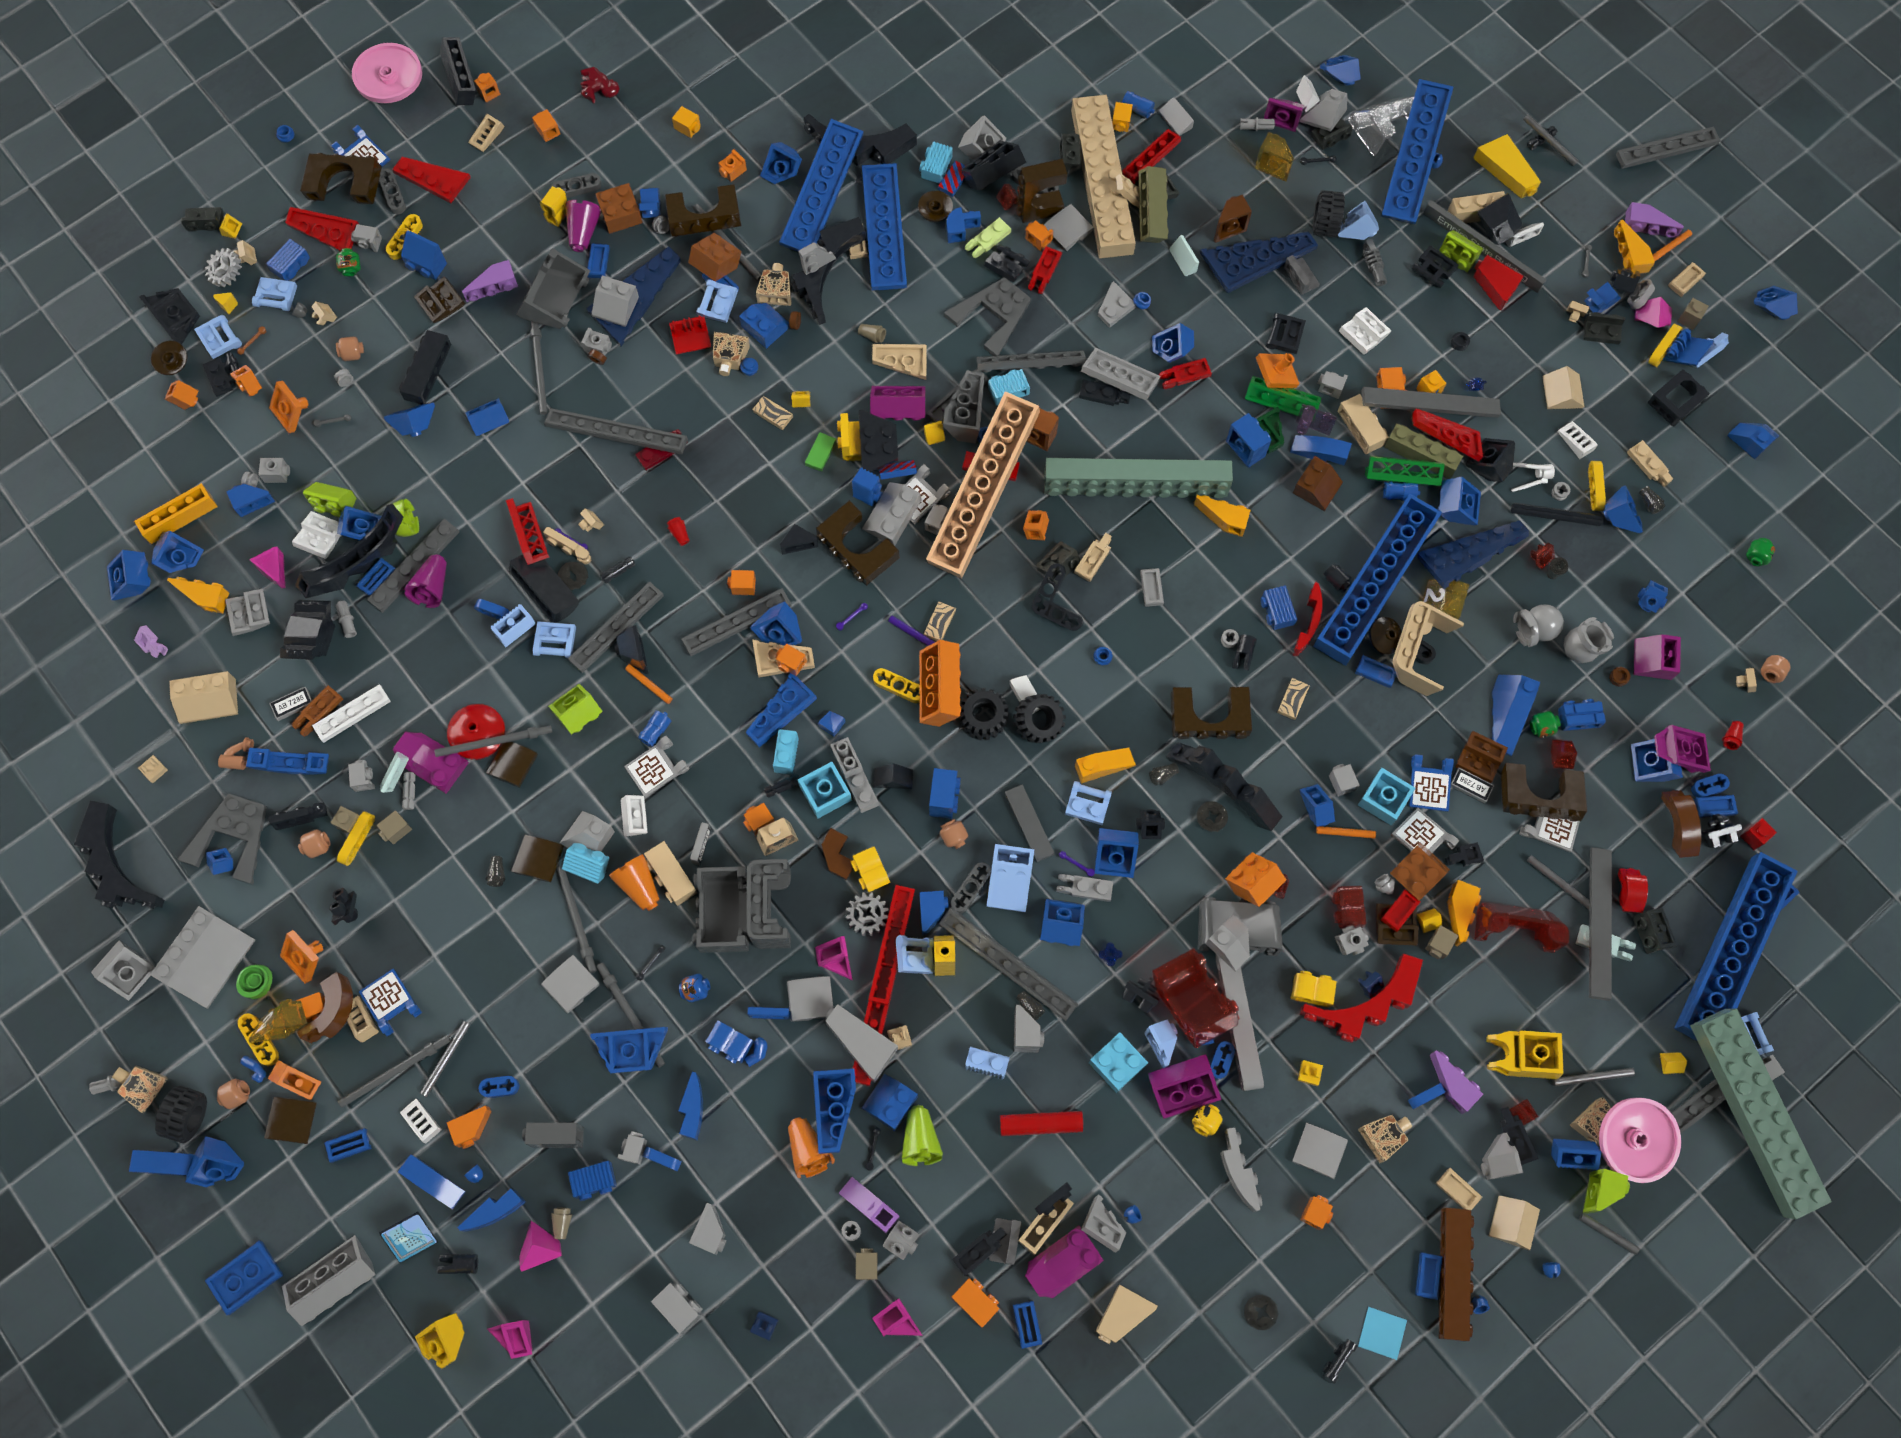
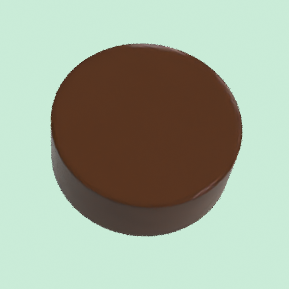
M792 311L789 318V327L798 330L801 324V313Z
M591 349L588 354L589 359L599 365H604L607 360L605 355L594 349Z
M1616 667L1611 671L1609 679L1613 685L1622 687L1629 682L1630 673L1624 667Z

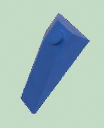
M1498 675L1492 690V740L1508 747L1506 752L1508 756H1512L1540 685L1539 681L1523 675Z
M855 1070L813 1071L818 1153H839L856 1091Z

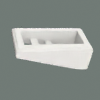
M1573 421L1557 431L1579 459L1593 452L1598 446ZM1572 429L1573 431L1569 434L1566 432L1567 430Z
M415 1099L400 1112L423 1143L430 1141L442 1130L418 1099ZM417 1106L418 1110L409 1116L407 1113ZM419 1113H422L423 1115L414 1122L413 1119ZM426 1118L427 1121L421 1127H418L417 1125ZM430 1124L432 1127L423 1133L422 1131Z

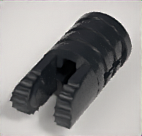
M1250 635L1240 636L1238 650L1236 651L1232 666L1233 669H1238L1241 659L1245 658L1244 670L1249 671L1257 642L1255 637Z
M440 1255V1262L452 1263V1265L438 1266L437 1273L476 1274L479 1263L478 1255Z

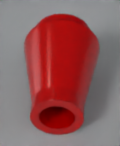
M676 517L667 522V529L680 546L690 542L684 520Z
M1733 721L1731 723V726L1722 738L1725 748L1737 750L1742 745L1744 726L1742 722Z

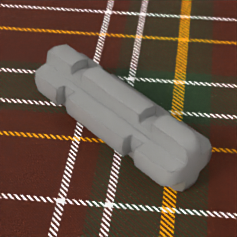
M413 772L404 773V800L402 802L404 810L414 809L415 784L413 782H415L416 775Z

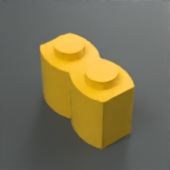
M552 186L540 202L547 222L557 227L566 217L565 206L567 202L565 191L559 187L555 188Z
M875 846L852 855L853 860L850 862L854 871H859L861 878L858 880L863 890L866 889L867 892H871L890 883Z
M1300 971V973L1294 975L1291 999L1318 1006L1331 1007L1334 1004L1337 981L1332 980V977L1327 975L1315 977L1312 976L1311 972Z

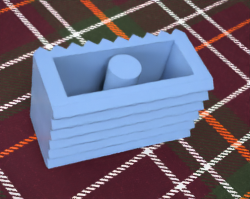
M518 604V607L512 609V612L509 611V614L503 616V619L494 623L491 629L499 641L507 647L533 627L535 622L524 607Z
M970 1047L965 1068L966 1070L970 1069V1071L973 1070L974 1072L977 1071L978 1073L981 1072L982 1074L985 1073L986 1075L989 1074V1076L993 1075V1077L997 1076V1078L1001 1077V1079H1004L1010 1057Z

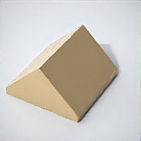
M1566 366L1543 376L1547 409L1584 408L1580 375Z
M1498 1196L1489 1237L1530 1250L1540 1209L1527 1201Z

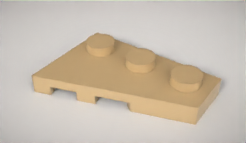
M873 344V364L926 380L927 345Z
M753 640L759 677L784 673L778 668L775 656L778 650L784 648L785 645ZM790 645L806 655L807 662L801 670L815 668L812 648Z

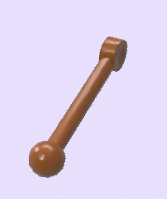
M259 327V332L242 348H238L237 353L240 355L244 354V350L261 334L266 333L265 327Z

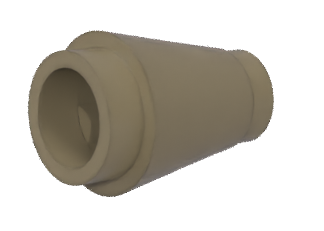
M860 324L858 334L875 343H882L886 336V329L879 325Z
M554 1208V1212L551 1213L554 1239H566L572 1218L571 1208Z

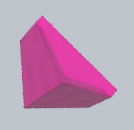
M1662 297L1650 299L1644 306L1635 309L1634 320L1646 322L1658 328L1671 325L1672 308Z
M273 547L249 559L262 575L280 588H286L284 554L278 547Z
M844 936L815 947L818 966L852 980Z
M533 1221L530 1222L519 1256L521 1272L562 1256L560 1241L554 1239V1236Z
M900 1299L894 1301L872 1318L883 1336H923Z
M521 1320L487 1329L507 1350L511 1359L532 1355L529 1321Z

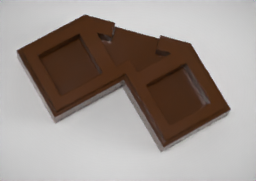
M830 828L821 844L829 872L847 881L853 870L850 862L852 860L841 855L840 852L848 836Z

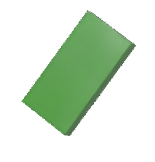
M819 432L805 461V466L822 472L834 448L836 438Z

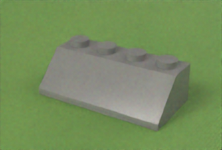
M355 1235L282 1286L286 1310L301 1326L314 1320L317 1315L331 1308L337 1301L351 1294L354 1289L368 1282L376 1275L372 1261Z

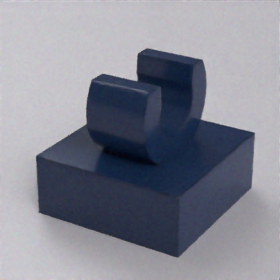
M1366 971L1367 979L1365 981L1361 978L1358 979L1359 985L1363 988L1364 994L1369 999L1385 987L1382 976L1376 971L1373 974Z
M759 1311L750 1332L770 1341L779 1320Z

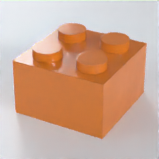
M1252 852L1232 870L1225 880L1235 895L1260 907L1286 881V878L1276 863Z

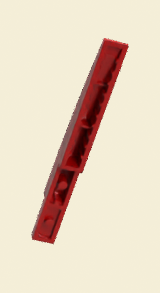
M895 885L864 1023L882 1035L898 969L896 938L899 935L905 936L915 889ZM854 1061L855 1083L870 1086V1078L858 1063Z

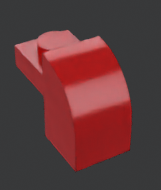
M1619 868L1618 877L1622 889L1618 899L1622 910L1643 913L1648 897L1647 877L1641 875L1639 870L1633 868Z

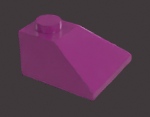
M1269 98L1264 119H1274L1275 126L1296 132L1304 105L1289 100Z

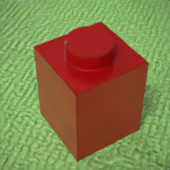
M1762 818L1752 824L1740 837L1753 850H1756L1777 832Z

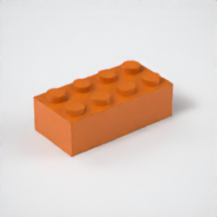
M938 640L919 651L920 723L940 727L960 717L961 654L958 643Z

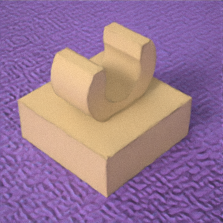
M243 240L237 242L238 249L234 250V252L239 255L240 263L247 262L250 265L257 263L254 247Z
M315 301L311 306L315 311L312 317L319 318L316 322L318 325H324L326 321L334 322L337 318L328 304Z
M1572 301L1566 310L1571 313L1569 321L1576 323L1579 316L1584 317L1587 314L1589 306Z
M585 508L580 513L584 519L578 525L583 530L586 529L588 532L593 527L600 530L604 525L593 511Z
M1754 668L1746 669L1745 676L1736 677L1737 687L1747 686L1748 693L1756 692L1757 688Z
M154 755L138 767L152 783L168 771Z
M907 1025L887 1031L889 1040L898 1045V1050L912 1046Z

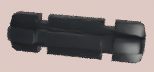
M1550 126L1546 130L1552 137L1558 132L1554 126ZM1538 134L1535 138L1528 141L1527 147L1530 150H1534L1537 146L1545 143L1546 140Z
M629 556L624 559L623 563L622 561L611 567L608 572L605 571L600 576L605 583L612 581L611 578H616L626 572L627 568L631 569L636 565L635 561Z
M795 774L790 776V779L785 778L774 783L773 786H766L764 788L766 796L770 798L775 793L779 794L791 789L792 786H798L799 775Z

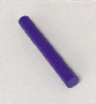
M893 615L889 618L888 622L923 644L929 646L935 643Z

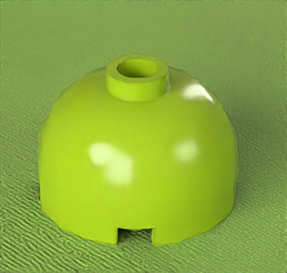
M403 499L392 503L404 517L396 535L408 537L419 533L418 517L413 516L412 511H415L411 502L408 499Z

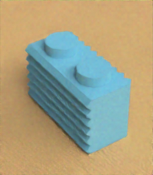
M934 141L931 148L927 147L925 153L926 160L921 162L919 171H921V178L940 184L952 159V147Z
M1022 369L1011 370L1003 376L996 375L988 381V389L996 406L999 405L1004 392L1019 398L1030 394V386Z
M778 730L773 762L775 773L790 775L794 773V763L799 741L796 731Z
M573 843L566 851L562 870L598 884L605 877L609 856H605L601 851L588 849L583 844Z

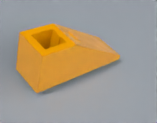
M1620 220L1614 229V236L1619 243V252L1622 253L1624 268L1633 271V274L1636 271L1640 273L1649 272L1655 263L1650 247L1624 220Z
M1206 495L1196 496L1194 506L1224 532L1243 537L1250 509L1242 505L1235 506L1229 504L1224 500H1214Z
M182 577L167 579V581L205 611L224 613L225 599H228L229 592L223 588V585L218 583L209 585L200 580L191 582Z
M1457 880L1452 885L1447 900L1452 932L1458 935L1454 943L1457 947L1467 941L1469 936L1468 926L1473 923L1475 913H1473L1474 907L1478 906L1481 900V895H1479L1481 888L1461 880Z

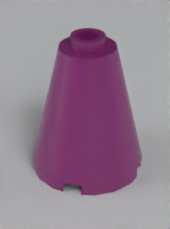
M568 200L565 208L569 246L575 252H583L589 245L600 217L601 209L598 205L583 200L582 203H576L577 200Z
M437 554L429 556L405 586L404 594L417 605H420V603L426 604L427 608H436L440 605L447 562L442 556Z

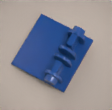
M1687 328L1680 331L1679 337H1676L1672 342V346L1667 349V354L1663 361L1697 366L1714 343V340L1691 337V331Z

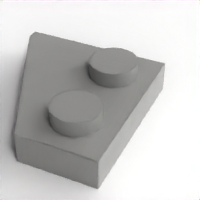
M815 242L799 250L802 268L806 275L817 271L820 267L836 259L831 251L827 252L824 247H820Z
M1113 281L1099 309L1098 317L1110 328L1134 310L1136 305Z
M1098 1194L1093 1200L1081 1230L1116 1253L1121 1247L1126 1232L1121 1224L1116 1221L1112 1211H1107L1101 1202L1103 1198Z

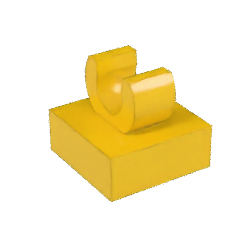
M1303 1060L1297 1081L1318 1086L1323 1065Z

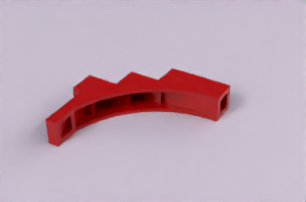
M1402 954L1387 985L1378 995L1363 1004L1340 1010H1323L1304 1004L1299 1015L1304 1016L1305 1020L1316 1022V1020L1323 1022V1025L1335 1029V1027H1338L1336 1035L1341 1036L1343 1041L1353 1043V1041L1360 1039L1365 1020L1373 1026H1379L1386 1022L1390 1003L1392 1007L1400 1010L1411 1006L1423 960Z

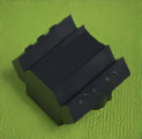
M298 600L294 604L295 612L290 616L286 628L284 645L280 648V658L313 660L315 657L326 656L335 630V624L331 619V601Z

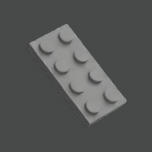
M1098 348L1093 350L1081 372L1088 376L1097 378L1106 384L1115 386L1146 401L1161 377Z

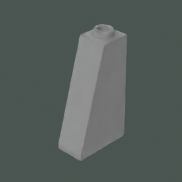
M838 1004L835 1008L831 1007L825 1016L827 1018L826 1025L870 1080L875 1083L898 1050V1045Z

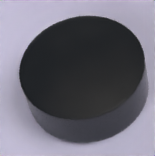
M1464 332L1455 333L1451 339L1452 347L1458 351L1467 349L1470 344V337Z

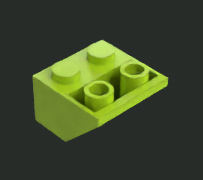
M1452 230L1446 235L1439 252L1459 264V269L1468 273L1478 260L1483 248Z
M315 482L303 491V495L316 512H328L339 518L344 507L353 508L357 499L351 490Z

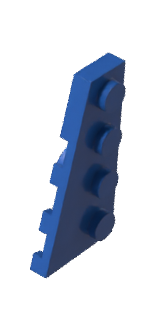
M790 673L784 685L782 684L779 687L775 697L770 699L765 710L757 716L746 731L747 736L760 748L778 730L786 726L817 699L816 695L798 677Z

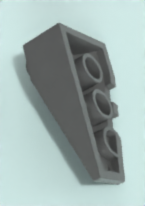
M966 371L944 411L943 427L957 441L976 444L980 431L984 373Z

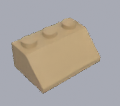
M228 671L170 681V699L180 724L238 715L236 679Z

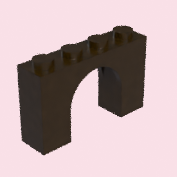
M309 153L300 191L307 200L324 201L330 179L339 172L350 171L354 173L350 195L356 203L374 204L382 166L372 156L358 157L356 155L342 156L339 154Z
M1063 159L1021 168V174L1018 176L1020 186L1017 187L1019 196H1017L1018 206L1016 207L1017 216L1021 217L1022 223L1053 217L1064 209V203L1059 190L1037 194L1044 189L1066 184L1067 171Z
M735 184L717 187L719 195L717 207L710 212L702 214L692 213L686 209L683 192L665 194L671 236L741 227Z
M849 500L816 527L817 539L821 544H826L829 547V551L834 557L838 556L842 560V565L854 573L853 575L858 582H863L867 586L900 558L899 550L887 538L872 551L865 554H855L847 550L843 545L845 535L863 521L862 512Z
M1173 687L1171 691L1173 737H1178V739H1188L1189 737H1197L1198 739H1207L1209 737H1216L1217 739H1226L1228 737H1235L1237 739L1247 738L1252 732L1249 687L1229 688L1227 693L1228 717L1219 723H1207L1198 718L1193 709L1192 687Z
M1506 763L1501 771L1503 812L1513 815L1523 814L1532 817L1565 819L1572 822L1582 821L1587 813L1583 771L1564 769L1559 778L1560 798L1555 800L1541 799L1530 791L1526 779V765Z

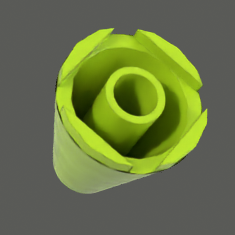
M921 1105L913 1106L907 1114L902 1162L910 1166H918L917 1162H924V1165L937 1163L942 1160L943 1152L929 1111Z

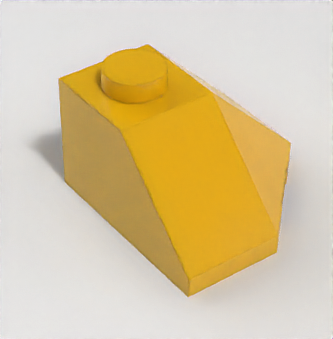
M457 1313L433 1322L417 1334L415 1338L423 1357L428 1360L434 1359L437 1361L436 1365L442 1369L456 1360L465 1332Z

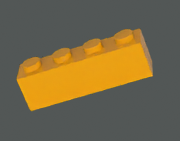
M201 483L134 522L142 536L150 544L158 541L162 532H174L218 506L209 491Z

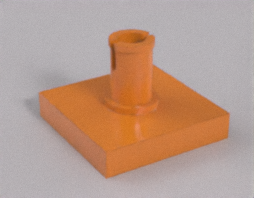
M1259 353L1256 360L1268 388L1298 387L1300 383L1292 366L1294 357L1290 353Z
M284 381L276 382L269 408L288 433L295 432L301 410L308 408V400L305 397L297 399Z
M292 930L286 934L280 957L306 984L312 980L319 959L316 954L323 951V946L321 943L317 945L319 943L318 940L307 945Z

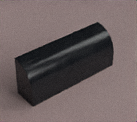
M535 550L532 555L535 556L540 553ZM522 554L510 561V574L551 623H557L565 619L577 608L579 600L545 559L528 565Z

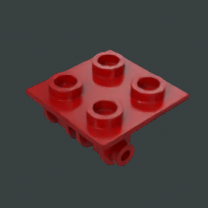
M699 315V317L691 319L688 317L686 320L683 318V320L669 323L676 354L711 348L704 316Z

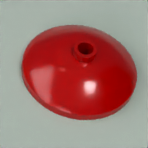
M484 704L468 705L456 712L451 718L447 728V739L450 746L502 736L505 735L506 731L505 723L501 715L490 706ZM476 725L474 730H470L471 726ZM502 743L459 752L458 754L466 759H483L495 753Z

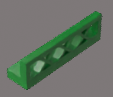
M1252 376L1245 396L1246 400L1272 408L1278 407L1281 411L1313 421L1322 398L1294 388H1268L1264 379Z
M1370 456L1369 465L1365 469V476L1367 479L1441 486L1445 464ZM1374 461L1382 462L1385 467L1383 469L1373 468ZM1395 463H1399L1404 469L1391 470L1390 467ZM1414 465H1419L1422 471L1411 472L1408 469ZM1432 467H1439L1438 474H1431L1426 471Z

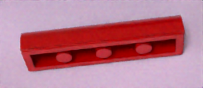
M1167 129L1122 170V175L1127 179L1129 178L1135 184L1139 180V171L1147 166L1154 167L1181 142V137Z
M1082 1111L1000 1115L1001 1136L1083 1132Z

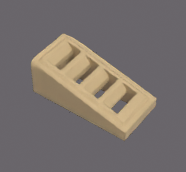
M486 114L468 143L484 152L505 126L497 119ZM477 140H480V141L483 142V144L480 145V144L477 143L476 141H477Z
M359 996L353 998L352 1009L356 1006L359 1008L350 1013L347 1022L355 1038L360 1042H365L379 1031Z

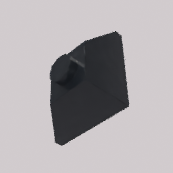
M1509 193L1477 211L1489 240L1497 245L1513 237L1523 225Z
M1485 438L1481 442L1482 459L1477 461L1470 457L1465 465L1488 481L1503 483L1513 470L1515 442L1512 440Z
M634 625L617 636L618 644H615L616 654L620 655L627 664H631L642 673L648 674L642 638L637 626Z

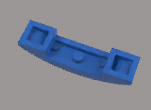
M249 748L246 767L287 774H326L329 754L310 752L309 754L271 752L269 749Z

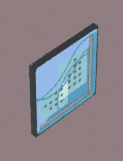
M419 1212L379 1232L399 1263L438 1243V1240Z

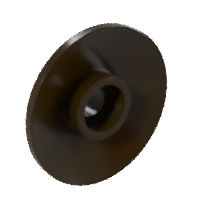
M929 191L920 198L918 210L926 220L939 222L945 220L952 212L953 202L942 191Z
M164 341L157 345L152 352V366L162 375L177 374L187 363V351L176 341Z
M1381 617L1376 619L1371 625L1370 640L1378 652L1392 654L1396 651L1402 631L1395 620L1389 617Z

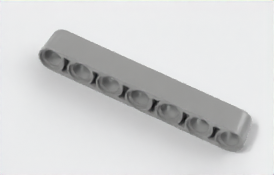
M1216 954L1217 969L1231 1040L1235 1047L1234 1055L1242 1091L1264 1088L1241 967L1235 972Z

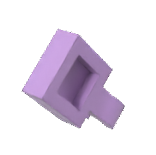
M146 625L139 627L134 641L145 653L151 652V655L157 658L159 653L165 656L168 651L165 645L156 642L158 637Z

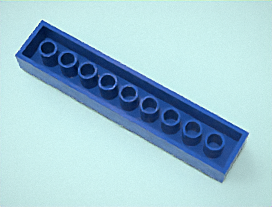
M1411 494L1408 495L1313 647L1345 666L1348 664L1442 514L1441 511Z
M1762 852L1751 857L1674 1027L1675 1030L1697 1041L1690 1025L1724 1009L1738 1008L1798 872L1797 870Z

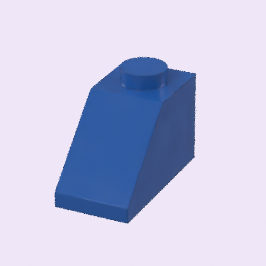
M246 484L234 486L231 490L226 491L234 510L240 517L275 502L267 490Z
M1318 784L1300 789L1309 818L1316 827L1326 826L1329 823L1335 822L1333 801Z
M943 891L920 892L922 935H927L945 915V909L948 908V896L944 897Z

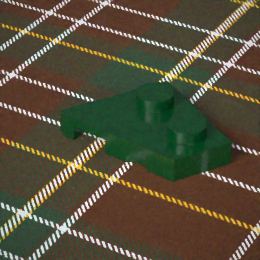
M1278 407L1257 418L1259 426L1263 431L1268 432L1271 438L1267 454L1284 445L1282 423L1279 417L1280 409Z

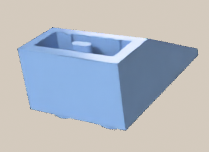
M995 844L986 907L1026 912L1034 849Z

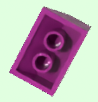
M872 386L870 413L883 419L903 420V418H911V420H921L925 418L926 386Z
M1206 1054L1148 1073L1163 1119L1222 1100Z

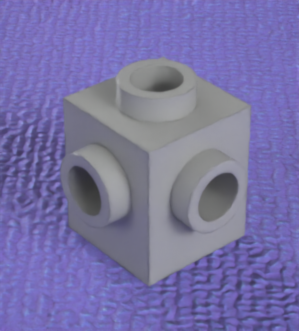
M1353 925L1342 929V934L1335 936L1342 955L1350 953L1357 955L1364 952V947L1369 945L1367 942L1369 940L1368 935L1361 927L1354 928Z
M898 1221L888 1235L883 1247L904 1260L908 1253L912 1255L918 1246L916 1240L920 1234Z

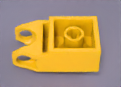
M1507 1031L1486 1037V1042L1501 1047L1505 1052V1059L1489 1062L1487 1065L1488 1070L1497 1071L1506 1076L1559 1079L1563 1075L1562 1033ZM1536 1052H1539V1056L1542 1055V1058L1538 1057Z

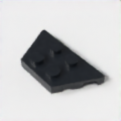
M179 288L171 289L167 292H156L154 296H139L172 340L182 345L200 315Z
M859 410L861 465L863 470L866 469L869 472L876 469L880 470L885 465L898 461L896 424L864 410Z

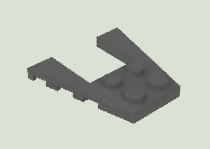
M1004 277L945 311L944 317L958 327L982 304L1005 323L984 344L985 350L993 356H999L1007 344L1011 333L1014 332L1018 321L1021 320L1031 303V298Z
M228 794L178 860L199 868L215 832L247 841L248 843L232 878L253 885L254 870L257 867V853L261 844L260 836L264 827L267 807L263 804Z

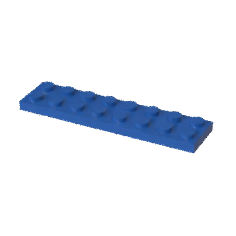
M1419 79L1381 214L1382 217L1416 224L1453 86Z
M833 119L830 120L779 241V245L799 252V250L814 242L818 244V239L821 238L820 231L824 230L862 139V130Z
M897 164L863 165L862 175L872 291L907 288Z

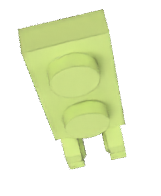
M999 217L975 236L974 239H971L965 245V250L970 251L978 245L979 247L972 253V256L976 259L1009 235L1011 228Z

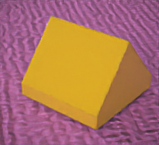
M225 214L219 228L221 235L235 239L242 223L229 214Z
M232 293L213 295L218 305L228 314L238 305Z
M809 391L792 392V408L811 407Z
M1435 908L1417 914V920L1423 933L1435 930L1442 925L1441 914Z
M1660 1053L1663 1074L1685 1072L1687 1060L1682 1053Z

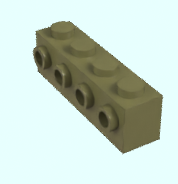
M1147 166L1139 171L1140 241L1160 243L1168 239L1166 168Z
M1399 424L1395 425L1384 448L1408 460L1444 463L1443 477L1447 479L1452 478L1463 458V455L1457 451L1450 450L1442 446L1441 443L1432 441L1423 434L1416 433L1407 426ZM1432 467L1429 470L1438 474L1439 467Z

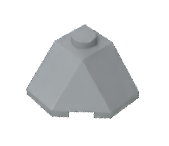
M1234 915L1223 923L1206 942V945L1235 972L1250 957L1248 928Z
M1507 1133L1496 1136L1482 1159L1481 1169L1487 1180L1523 1173L1518 1151L1515 1146L1509 1145L1510 1137Z

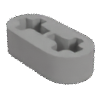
M1650 279L1641 281L1636 286L1634 293L1630 294L1627 302L1632 309H1639L1648 301L1655 290Z

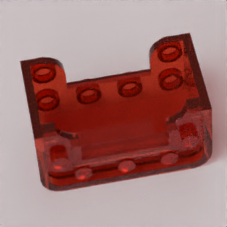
M1195 948L1154 969L1152 973L1158 995L1193 1047L1198 1048L1238 1026L1240 1018L1238 1015V1005L1234 1000L1226 998L1223 993H1219L1215 980L1209 978L1206 974V960L1201 953L1198 954Z

